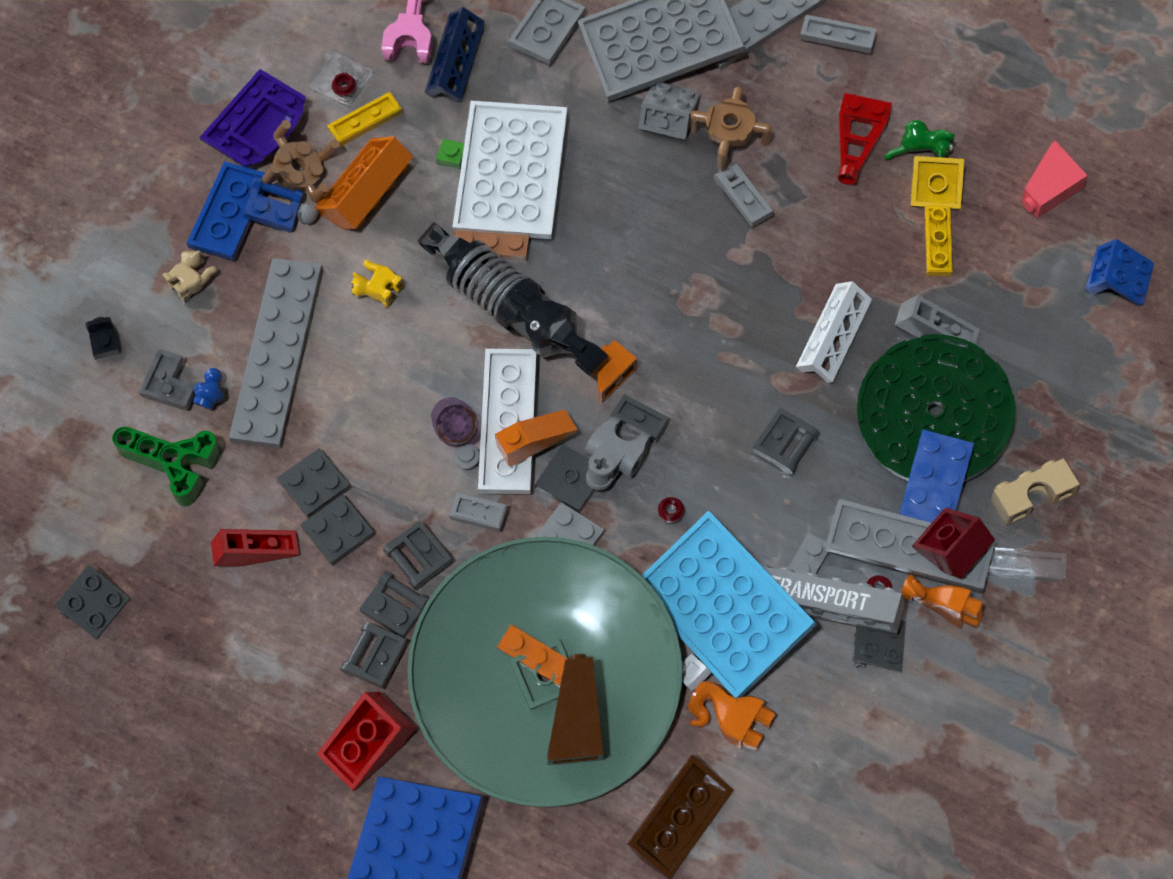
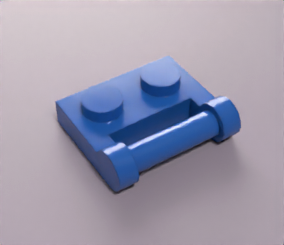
M255 175L243 217L290 233L293 229L303 191L298 189L293 191L272 183L265 184L262 181V177ZM262 190L291 200L290 205L259 195L258 192Z

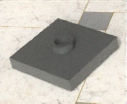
M562 444L535 483V489L580 513L595 491L586 482L589 459Z

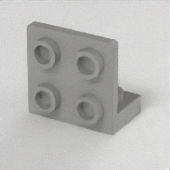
M666 83L652 85L642 102L638 129L685 140L688 136L690 113L694 110L700 94L688 88H674Z

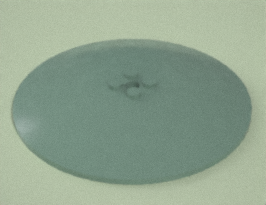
M530 537L508 541L478 553L449 574L427 601L417 621L409 649L407 669L410 699L417 723L426 741L444 765L462 781L490 797L511 804L541 808L563 807L597 798L617 788L636 774L655 754L663 742L678 706L682 683V661L677 633L668 611L650 584L630 565L615 555L591 544L560 537ZM511 624L567 659H570V656L574 654H586V657H593L603 760L557 765L547 764V754L560 686L553 683L555 679L554 672L551 680L547 682L538 679L537 670L543 665H538L533 671L520 663L521 660L527 657L519 655L512 658L497 648Z

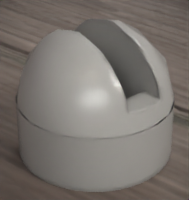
M302 203L297 216L301 223L311 224L316 220L319 211L310 205Z

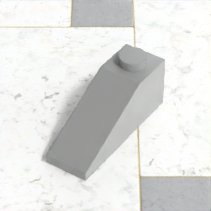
M916 295L901 303L895 326L915 337L920 338L921 335L941 334L962 338L976 344L980 331L979 328L920 295Z

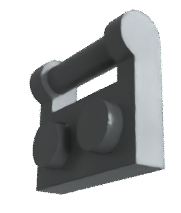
M779 408L753 446L752 452L777 465L785 473L792 475L797 468L796 463L810 442L816 440L820 433L814 426ZM800 431L803 433V436L789 457H783L781 454L795 433Z
M421 520L383 548V552L388 557H392L409 578V584L414 590L420 589L429 579L453 563L452 558ZM404 545L424 568L420 573H417L400 552V548Z
M385 571L359 610L362 614L394 634L405 638L418 621L430 598L424 594L419 595L393 579L394 576ZM389 588L414 603L415 606L410 610L384 594V592Z
M364 622L361 627L362 633L347 661H343L340 671L383 689L407 644V640L371 623ZM371 637H376L377 639L362 668L356 666Z

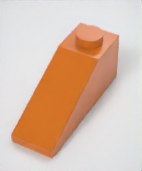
M564 409L519 421L497 432L495 438L498 450L507 465L511 467L578 432V429Z

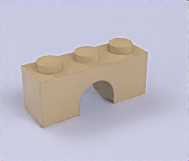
M1064 458L1056 462L1051 460L1043 464L1041 469L1037 471H1026L1013 482L1005 481L994 488L991 502L1007 527L1030 516L1033 505L1028 498V494L1033 492L1043 493L1048 497L1051 504L1055 505L1076 495L1080 484Z

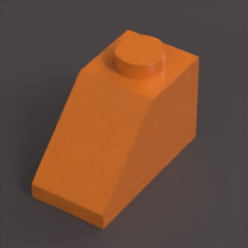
M616 340L601 348L609 356L597 371L598 400L601 403L608 399L637 370V358Z

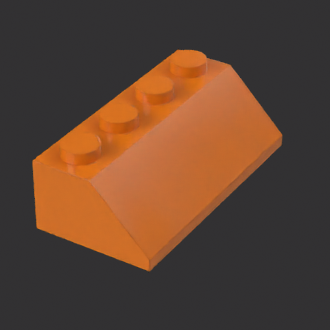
M395 136L370 138L314 208L319 211L320 216L342 229L359 228L365 222V216L379 205V199L382 195L393 188L395 179L408 169V163L412 160L413 156Z

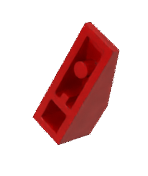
M220 529L211 541L214 566L240 567L297 557L299 555L296 530Z

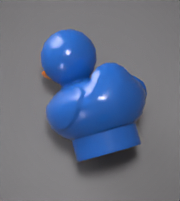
M217 368L208 369L204 375L205 382H198L193 388L195 394L193 403L212 410L214 404L221 402L224 397L219 386L222 380V373Z

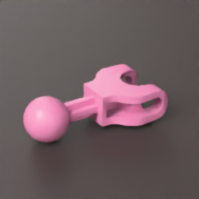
M407 0L406 13H399L398 19L384 30L382 40L384 60L393 61L401 48L411 46L417 49L419 63L429 64L433 51V42L429 29L424 25L423 15H420L421 5L427 0Z

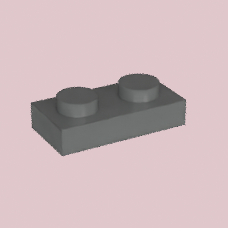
M625 394L611 413V417L615 416L621 419L620 424L639 434L642 432L650 434L651 440L654 442L658 440L669 422V417Z

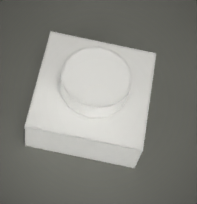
M692 653L682 662V683L691 691L695 690L700 682H703L711 674L710 670Z

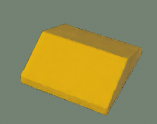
M914 156L910 206H950V209H961L964 159Z

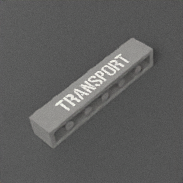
M760 563L809 616L897 634L905 607L903 595L893 588L877 589L867 583H847L845 580L836 577L832 579L821 578L818 574L811 572L806 574L796 573L794 570L785 567L780 569L770 568L768 565Z

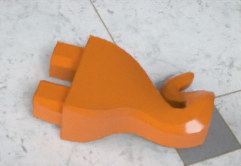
M909 574L903 584L901 593L904 599L917 601L962 629L964 623L978 628L983 617V602L972 598L971 590L951 585L928 588L922 585L913 574Z
M700 682L687 706L688 710L698 719H692L689 725L694 727L708 725L710 714L704 707V703L706 700H710L714 706L718 727L724 738L740 749L742 746L757 751L764 735L752 730L754 725L758 723L769 729L776 714L764 706V701L759 698L744 696L736 699L714 682Z

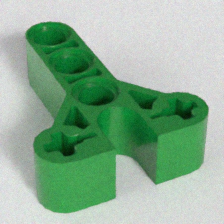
M126 426L119 427L112 435V441L122 457L167 474L170 480V491L177 504L181 506L192 505L197 500L204 486L200 475L186 470L188 466L198 464L212 470L221 452L215 435L206 430L197 433L193 438L174 443ZM125 440H131L128 444L121 445ZM154 448L151 453H144L147 449ZM177 457L175 461L167 462L170 458Z

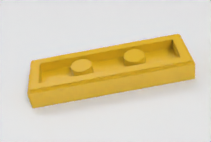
M388 92L328 124L327 128L333 138L338 140L339 147L399 116L403 112L391 92Z

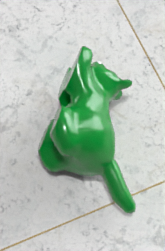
M912 120L905 126L901 146L890 150L884 158L888 160L906 152L932 151L938 157L944 158L953 150L952 143H954L955 135L939 129L930 131L924 122Z

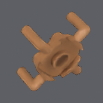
M735 87L731 99L721 100V103L711 106L707 113L700 111H691L689 130L692 133H696L699 130V122H705L709 139L720 144L717 161L719 170L727 168L729 146H743L752 136L753 132L761 133V144L763 146H768L771 143V126L755 122L754 113L743 102V89L741 87ZM726 119H734L737 123L733 126H728L724 121Z
M284 120L273 134L280 148L274 156V162L262 177V181L265 184H270L278 180L285 187L290 186L301 191L306 190L310 199L317 203L329 190L326 183H321L317 189L314 186L323 172L321 162L332 156L339 147V142L336 139H332L324 150L317 153L307 142L288 143L284 135L290 129L291 123ZM292 162L299 163L302 171L295 170L292 167Z

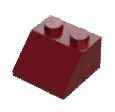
M945 507L915 541L912 547L944 573L962 579L971 570L976 561L988 550V547L994 542L995 538L980 517Z

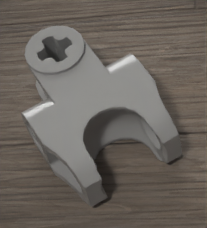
M615 416L599 426L585 448V453L592 456L588 461L589 470L586 474L588 486L596 490L607 489L619 472L632 477L641 465L643 456L650 444L651 435L642 432L635 440L625 441L617 436L621 419Z

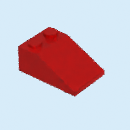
M364 692L317 755L352 791H356L403 746L416 727L381 692Z

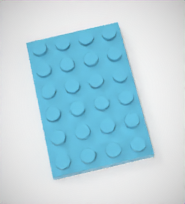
M709 510L641 575L663 602L671 617L677 635L736 699L748 692L817 625Z

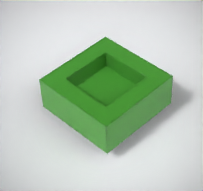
M443 138L436 157L437 164L460 169L465 143Z

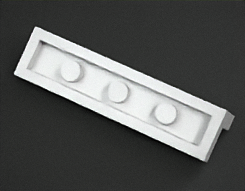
M853 281L835 285L796 365L802 373L815 371L827 383L833 382L872 301V298ZM855 295L862 301L858 310L854 308L853 299ZM845 315H849L850 327L847 331H845L843 323ZM835 336H839L840 348L835 352L833 340ZM829 356L831 367L827 372L821 365L825 357Z

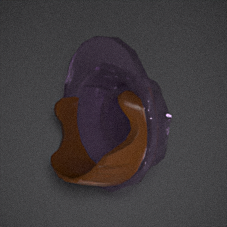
M450 397L438 401L431 413L432 425L440 441L448 446L461 447L469 444L477 435L479 427L477 414L464 401Z

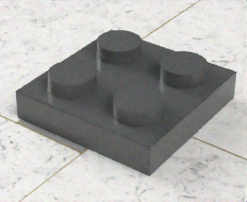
M320 448L277 477L278 482L308 519L351 489L347 481Z
M343 494L301 524L303 531L332 566L375 536L374 531Z

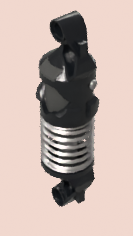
M435 222L417 240L418 244L431 255L442 254L447 262L446 281L450 287L460 291L461 295L467 296V300L474 301V305L477 307L481 306L482 311H488V316L494 317L495 321L502 327L532 342V349L540 356L548 357L558 353L574 354L577 359L575 364L591 377L609 358L598 345L577 336V313L566 305L550 300L545 296L544 290L538 283L524 273L522 274L519 269L514 268V265L501 258L498 253L494 252L493 249L482 241L468 242L460 237L450 236ZM498 262L497 267L493 268L494 263Z

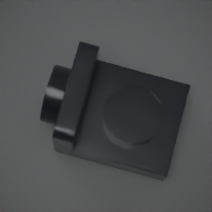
M97 317L92 321L85 322L95 360L120 354L116 330L110 317Z

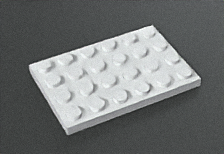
M484 101L470 102L452 227L453 232L455 230L529 235V238L552 240L568 114L567 107Z

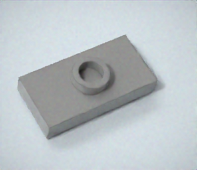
M457 492L449 517L451 520L500 532L508 507L502 503Z

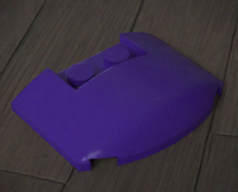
M259 69L199 138L245 168L267 159L279 150L280 147L273 134L284 120L291 123L290 129L284 135L286 140L290 138L302 118L306 97Z

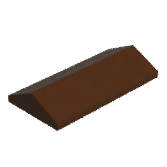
M691 755L627 845L644 863L667 879H671L733 792V789L694 755Z

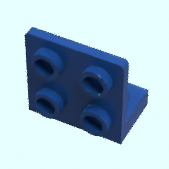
M1112 240L1096 248L1085 290L1095 294L1111 288L1131 302L1141 306L1145 301L1154 263L1120 240Z

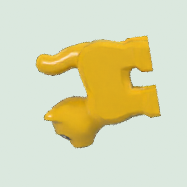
M367 259L363 265L367 270L374 272L371 280L368 281L365 277L353 272L351 282L352 294L356 297L368 295L370 298L380 301L388 309L393 302V298H391L393 292L389 289L394 288L396 292L400 293L405 285L404 280L389 267L372 263Z

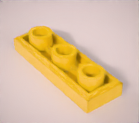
M925 206L926 276H952L950 206Z

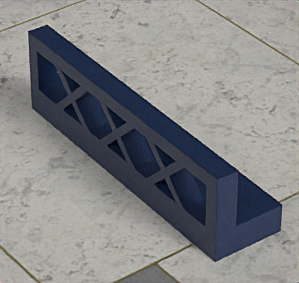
M465 7L455 10L448 16L425 89V94L430 97L443 93L456 102L462 98L485 23L483 19ZM467 20L476 24L475 30L470 33L466 24ZM464 38L469 47L468 52L465 53L461 46V40ZM457 58L460 59L463 66L462 72H458L454 64ZM451 78L454 79L456 84V92L447 87L448 81Z

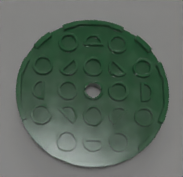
M929 334L921 335L920 338L901 341L887 349L886 353L871 365L862 381L857 401V419L863 441L872 456L885 469L906 481L909 480L922 429L972 442L974 446L964 481L970 480L988 469L1000 457L1010 439L1015 420V398L1008 382L1009 379L999 363L987 355L984 349L965 339L949 335ZM933 404H938L943 408V412L934 417L928 408Z

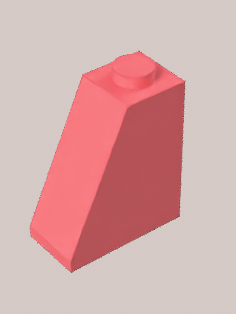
M1054 141L1026 185L1022 204L1028 212H1032L1036 218H1039L1082 190L1088 175Z

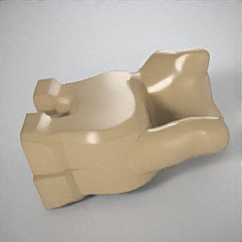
M183 251L181 262L175 265L169 273L162 274L165 283L171 289L174 288L177 291L178 297L184 303L191 298V295L202 290L204 284L217 272L214 266L206 268L201 275L194 270L205 262L201 258V251Z

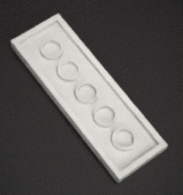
M485 349L478 476L479 494H531L532 456L509 467L497 448L495 434L519 421L534 418L537 353L533 349Z

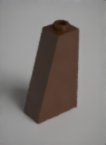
M574 654L570 656V659H565L547 754L548 765L603 760L593 657H586V654Z

